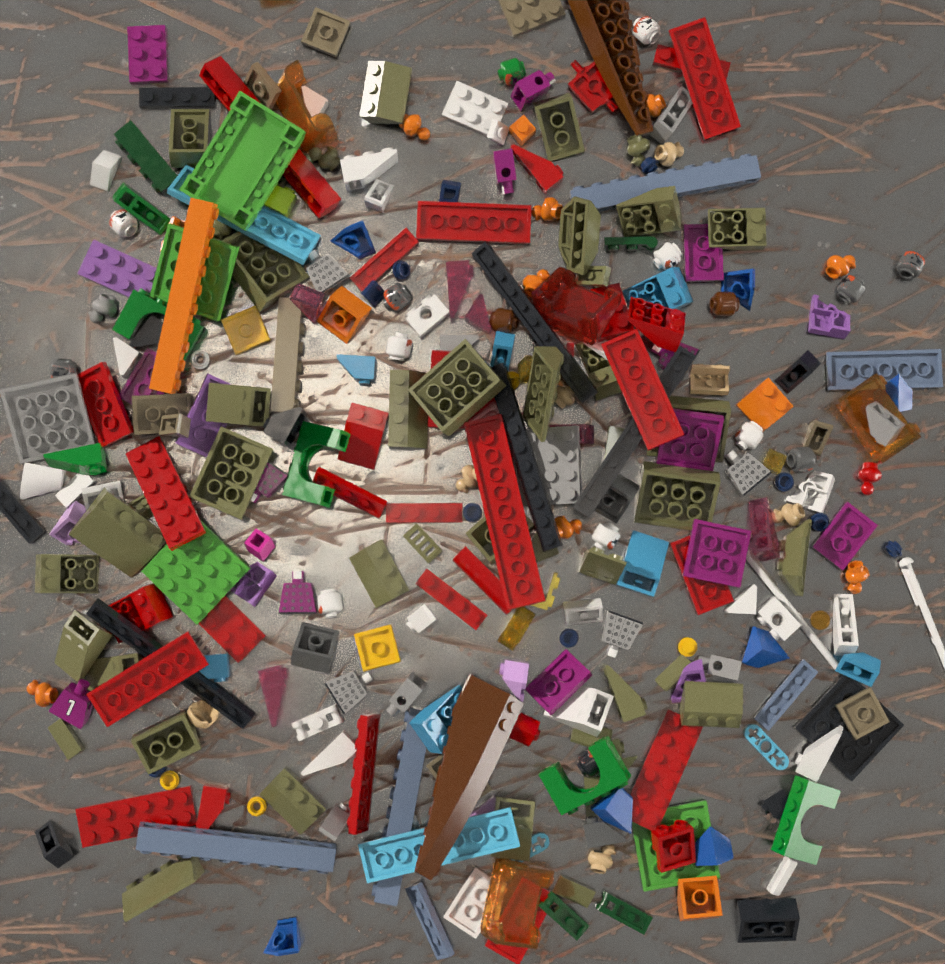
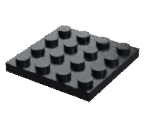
M842 675L794 728L812 744L839 725L843 726L842 735L829 761L852 782L899 732L904 724L879 702L890 722L854 740L835 705L866 688L858 681Z

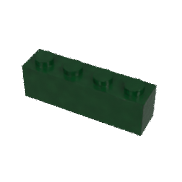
M130 120L113 134L117 139L115 143L121 150L126 149L129 153L127 158L133 165L137 163L141 167L138 171L145 179L148 177L153 182L151 186L157 194L161 192L166 196L167 190L177 177V174Z

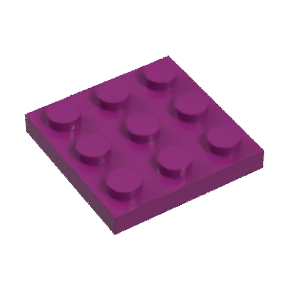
M673 409L684 432V436L659 446L656 463L713 471L724 416Z
M694 519L682 576L740 588L751 531Z

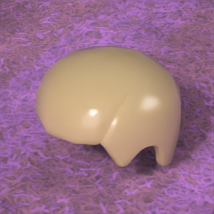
M202 699L196 703L193 702L187 710V717L196 728L205 729L210 727L218 719L219 715L216 709Z

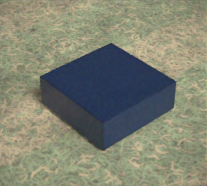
M372 280L360 294L375 307L384 297L383 293L385 290L375 280Z

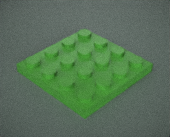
M168 223L150 297L157 299L158 297L168 303L184 227ZM213 238L209 242L211 251L209 257L205 260L206 273L200 283L202 285V292L197 297L196 304H198V310L196 314L214 321H220L239 247Z
M202 521L201 523L206 531L205 534L173 551L166 544L141 571L196 625L209 614L251 569Z
M701 800L668 806L660 825L671 826L674 825L676 820H685L694 828V840L696 842L711 826L707 801ZM632 822L644 892L678 886V879L717 876V879H720L718 865L695 866V863L661 873L657 868L656 851L652 847L651 830Z

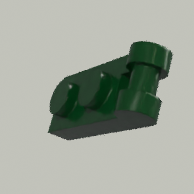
M604 237L603 249H608V251H619V248H627V251H637L638 248H645L647 251L652 252L658 244V240L655 237Z
M604 890L603 898L597 904L596 909L644 935L653 916ZM610 901L615 903L612 910L607 907Z
M550 891L547 894V899L544 902L541 901L538 906L577 941L589 928V925L557 895ZM555 902L557 905L551 910L549 907Z

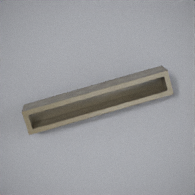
M279 297L271 413L277 414L299 407V399H296L297 391H300L301 388L298 372H302V361H299L300 353L303 354L304 343L301 342V334L304 335L305 323H302V316H306V304H303L302 299Z

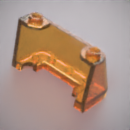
M296 60L286 66L277 81L282 91L276 101V105L283 118L306 131L300 148L303 152L309 153L312 147L322 148L337 140L338 137L335 126L327 114L319 113L311 116L301 98V95H303L301 86L307 81L300 62Z
M875 373L840 396L833 403L871 459L877 464H882L921 438L919 434L921 430L916 423L906 421L885 391L886 380L882 375ZM875 401L906 424L896 440L886 447L879 444L870 434L866 407Z
M497 858L493 866L481 920V934L498 945L538 949L541 932L534 925L542 888H549L553 883L554 871L545 867Z

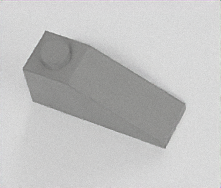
M681 86L666 105V108L663 109L660 116L652 124L653 132L648 134L660 144L673 134L692 105L688 90Z
M336 802L320 826L319 831L335 841L347 823V819L350 816V808L342 802L340 804Z

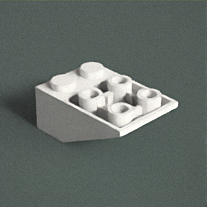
M385 148L378 153L369 151L363 153V156L357 157L355 155H348L340 160L346 190L352 191L366 188L399 162L397 149Z
M581 686L553 715H550L545 710L543 716L598 737L614 696L595 688Z

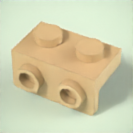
M692 364L689 373L690 394L728 396L730 366H723L721 364Z

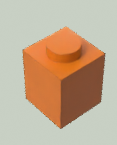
M525 115L521 116L509 127V134L521 147L535 136L536 128Z

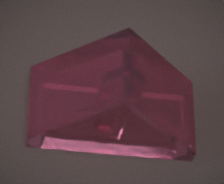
M299 283L296 284L289 299L314 323L323 308L324 293Z
M479 294L467 312L465 321L484 333L491 334L483 294Z

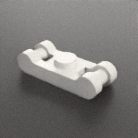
M332 705L291 723L293 729L295 728L298 734L296 736L298 741L345 722L343 716H340L338 712V705ZM329 713H331L333 717V720L328 721L326 715ZM307 723L310 730L305 732L302 725Z

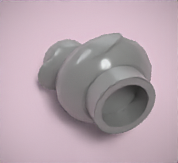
M101 293L99 298L93 301L92 308L94 311L88 312L93 323H100L103 320L102 314L109 315V317L115 315L117 311L116 304L114 303L115 297Z

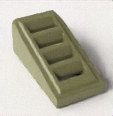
M417 523L403 535L428 564L442 552V549ZM418 530L420 533L411 540L409 537ZM423 535L425 539L416 545L415 542ZM429 541L430 544L421 551L420 548ZM434 547L435 550L427 557L425 553Z

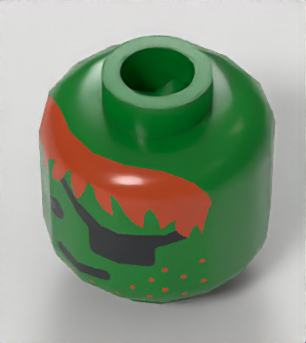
M517 58L502 61L500 69L497 70L499 80H503L508 86L516 84V82L526 76L524 63Z

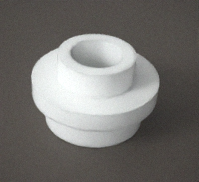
M197 350L192 353L190 362L194 368L204 369L208 366L210 358L205 351ZM198 357H203L202 363L197 362Z

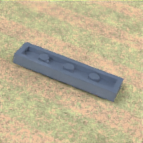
M802 659L753 718L769 731L818 674V671Z
M419 882L406 887V893L436 959H445L454 955L451 943L446 936L423 883Z

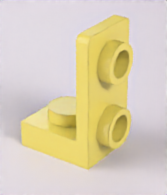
M553 572L545 599L546 602L531 606L544 610L552 607L555 596H552L554 588H558L560 578L557 577L558 573Z

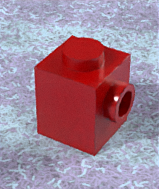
M520 713L509 738L529 747L532 741H537L541 731L538 730L540 721Z

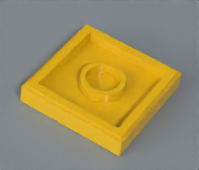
M256 306L221 319L235 355L271 341Z
M391 624L354 634L363 672L401 662Z

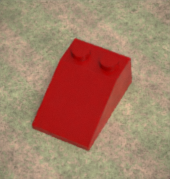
M351 403L344 429L345 432L350 433L346 452L339 451L337 460L374 470L389 420V413Z

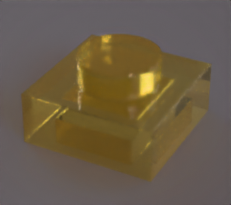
M769 448L762 464L770 471L780 474L787 456Z

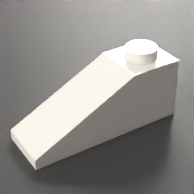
M833 594V646L835 656L856 653L859 646L853 594Z
M839 725L806 747L803 754L799 753L795 760V764H797L795 772L817 782L842 735L843 726Z
M343 731L301 774L304 776L345 763L348 759L352 761L356 757L357 752L355 741Z

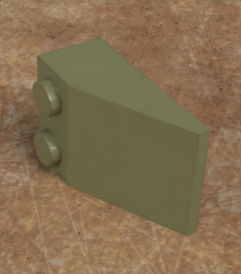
M569 92L533 102L538 127L549 161L585 152L573 99Z
M171 109L169 137L171 168H184L185 165L194 168L210 144L209 109Z
M601 664L611 694L614 696L613 700L620 720L627 722L646 715L645 710L648 708L645 699L640 697L608 664Z

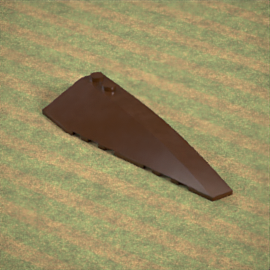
M568 0L592 58L631 128L637 136L653 132L650 111L645 104L647 95L642 87L644 80L642 73L639 71L641 64L636 39L632 35L631 30L633 23L632 20H629L628 15L630 10L629 3L626 0Z
M473 675L468 676L452 710L451 716L453 719L447 731L449 736L447 744L443 748L442 754H444L442 764L439 765L432 797H434L432 807H429L428 815L430 817L428 825L424 829L423 835H425L423 845L420 846L414 871L432 881L476 806L524 705L523 702L511 694Z

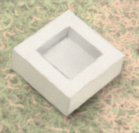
M493 120L487 138L498 145H504L509 127L498 120Z

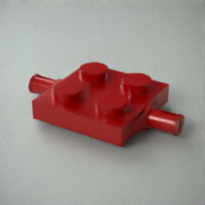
M574 60L570 66L577 72V75L567 86L591 113H594L599 107L604 105L612 113L615 112L618 106L611 100L613 96L595 62L583 68L577 60Z

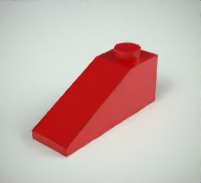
M513 144L510 146L515 159L544 195L563 181L564 173L558 165L555 166L551 161Z
M207 783L203 786L196 828H211L226 807V804H230L231 793H229V787Z

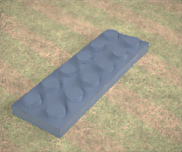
M941 349L826 352L827 391L877 390L898 374H900L911 389L943 387Z

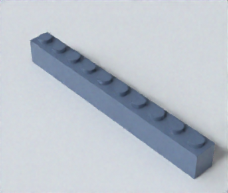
M745 154L741 155L739 159L734 160L732 157L722 159L718 163L708 161L703 163L702 166L697 167L692 164L685 166L681 170L671 168L666 170L665 173L660 174L658 172H651L644 177L634 175L629 177V180L621 181V179H614L608 184L597 182L587 188L577 186L570 191L569 197L570 201L575 196L591 200L598 212L617 209V204L655 188L675 186L677 196L681 197L755 183L760 180L761 173L757 155Z
M410 707L409 711H405L404 722H407L406 730H402L400 741L404 743L403 748L398 749L397 761H400L399 769L395 768L393 780H396L395 788L391 787L389 799H393L392 807L387 808L386 818L389 819L388 826H384L382 838L408 832L412 828L426 746L409 723L423 710L421 708ZM403 875L379 880L377 884H373L371 896H375L374 902L397 906Z
M140 821L136 850L143 854L157 852L162 856L175 854L181 858H191L193 856L199 857V859L204 861L219 859L223 863L238 861L242 865L255 863L261 867L273 865L278 866L280 869H289L291 867L303 872L317 870L318 873L327 874L328 872H333L336 844Z

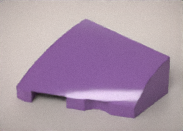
M814 294L810 307L808 333L845 339L850 332V315L838 310L831 303L829 305L823 303L818 299L819 296Z
M259 562L250 566L251 569L230 590L254 607L277 576Z
M702 659L691 662L683 669L671 697L672 703L681 702L685 681L706 682Z

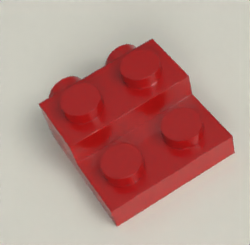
M676 820L674 825H659L656 827L657 830L651 831L652 847L656 851L657 868L661 873L696 862L694 828L687 821Z

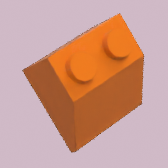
M341 286L330 296L317 322L347 344L365 322L372 308Z
M769 377L736 404L749 421H753L762 427V432L794 407Z
M717 876L678 879L677 903L680 922L714 919L723 916Z

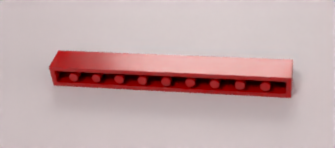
M222 56L203 65L199 76L228 111L231 110L230 106L239 91L259 102L253 92L249 90ZM299 148L284 171L283 176L320 219L335 210L342 199Z

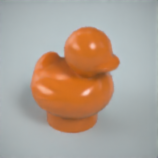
M653 94L647 95L645 100L646 107L649 108L650 116L656 118L660 116L662 109L666 108V102L661 94L656 96Z
M405 114L404 123L399 124V127L404 129L405 134L409 137L417 135L420 140L429 139L430 131L426 127H421V117L418 114Z
M547 197L543 205H535L531 213L536 221L540 220L541 217L545 221L560 219L563 205L559 204L554 197Z
M838 255L829 257L826 268L827 275L833 279L847 275L850 269L856 268L855 258L852 255H846L844 258Z
M542 269L538 271L537 276L527 275L523 279L524 292L528 297L536 298L545 291L546 282L551 280L549 272Z
M565 516L555 518L561 538L568 539L573 535V532L580 534L582 529V522L580 520L573 519L569 523Z
M862 561L850 562L845 573V578L850 583L847 589L853 594L861 592L862 585L860 582L865 581L870 576L868 568L863 565Z
M33 680V682L27 685V692L30 695H35L36 704L40 707H47L58 698V690L49 683L43 682L38 684L37 680Z

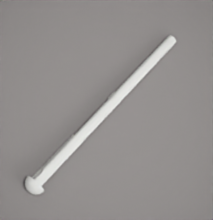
M748 547L747 562L781 604L801 624L800 628L835 670L839 664L805 622L800 612H797L776 586V581L752 553V549Z
M904 557L900 560L899 566L915 605H919L932 635V643L936 647L945 670V648L911 563L914 561L910 557Z

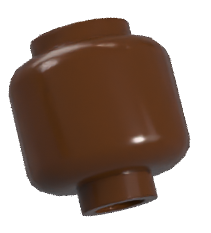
M718 291L710 299V308L717 316H733L739 309V298L733 292Z
M497 308L495 311H492L489 319V325L492 326L495 332L512 333L513 329H517L519 318L516 317L515 312L504 308Z

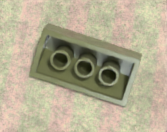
M390 370L389 448L427 449L428 414L408 391L426 372Z

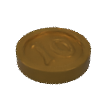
M816 611L811 615L810 622L815 629L823 630L829 626L830 617L824 611Z

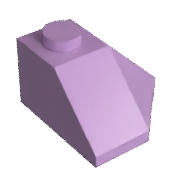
M77 501L70 505L49 535L65 545L80 543L70 536L69 532L86 512L85 506Z
M505 659L504 663L500 664L499 674L503 675L502 679L517 699L523 702L529 663Z

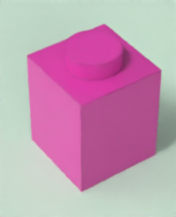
M257 528L244 542L248 552L263 562L275 548L271 537Z

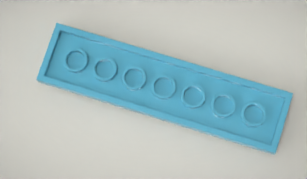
M185 165L169 186L167 194L189 205L191 197L179 189L188 174L193 172L194 168ZM266 206L262 207L247 231L242 230L220 215L217 218L218 221L302 265L321 237L320 234Z
M511 807L470 816L442 865L520 847ZM425 828L359 843L358 847L367 883L413 873L420 846L424 842L425 835L423 833Z

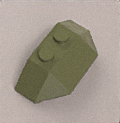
M576 196L561 209L558 246L567 264V270L585 275L598 253L601 215L591 200Z
M810 519L802 521L784 535L783 540L779 542L781 559L777 561V570H779L780 577L795 596H803L812 524Z

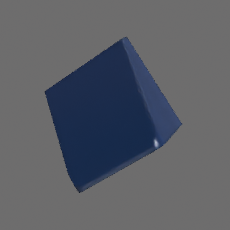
M443 180L439 202H458L461 183Z

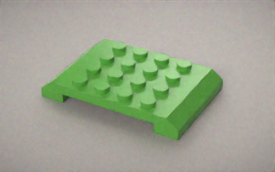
M239 91L230 106L231 110L191 174H188L179 190L191 198L218 204L217 208H219L220 216L242 230L247 231L302 144L306 131Z

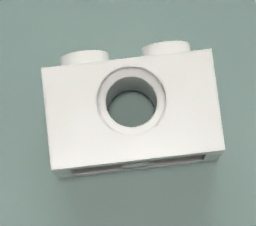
M435 294L432 297L430 295L425 297L421 301L422 305L416 309L414 307L406 314L408 316L405 318L406 322L420 338L424 337L450 315V311ZM430 311L432 313L431 318L423 319L421 317L422 312Z
M771 596L756 610L758 615L756 619L763 626L767 625L771 629L769 633L776 640L785 641L801 626L776 597ZM776 614L781 618V622L778 625H774L772 622V618Z

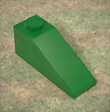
M124 181L112 196L114 202L160 235L171 220V218Z
M101 443L43 454L45 461L51 468L83 475H99L100 473L107 472L106 452Z

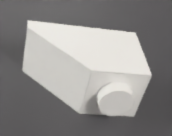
M424 604L407 617L409 622L406 624L412 632L417 631L420 633L437 618L428 606Z

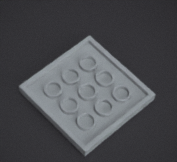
M77 373L0 389L20 464L44 459L43 454L96 444Z
M579 426L549 427L545 442H541L532 429H526L550 505L575 504L582 494ZM510 448L523 506H529Z

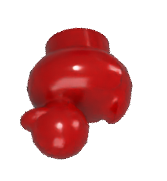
M863 463L862 469L858 473L859 480L863 482L861 492L864 495H871L874 492L872 483L882 478V473L878 469L877 463Z

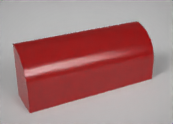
M465 546L452 561L507 615L511 610H507L501 581Z

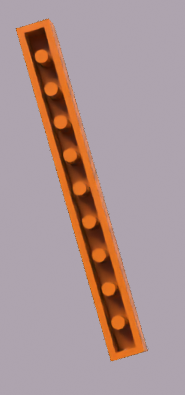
M190 198L149 389L176 394L181 387V380L179 378L181 372L184 371L186 363L184 356L190 346L188 337L189 334H192L194 328L192 319L198 310L196 301L202 292V285L200 283L206 273V266L204 265L211 251L209 242L210 239H213L215 233L213 224L219 215L218 204Z

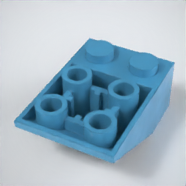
M671 267L623 290L628 305L631 297L641 298L654 304L658 303L671 309H680L694 302L680 267Z
M632 530L623 561L627 562L616 585L654 597L669 542Z
M460 685L425 707L409 723L430 753L442 754L443 748L447 744L449 736L447 731L453 719L451 716L452 710L462 691Z

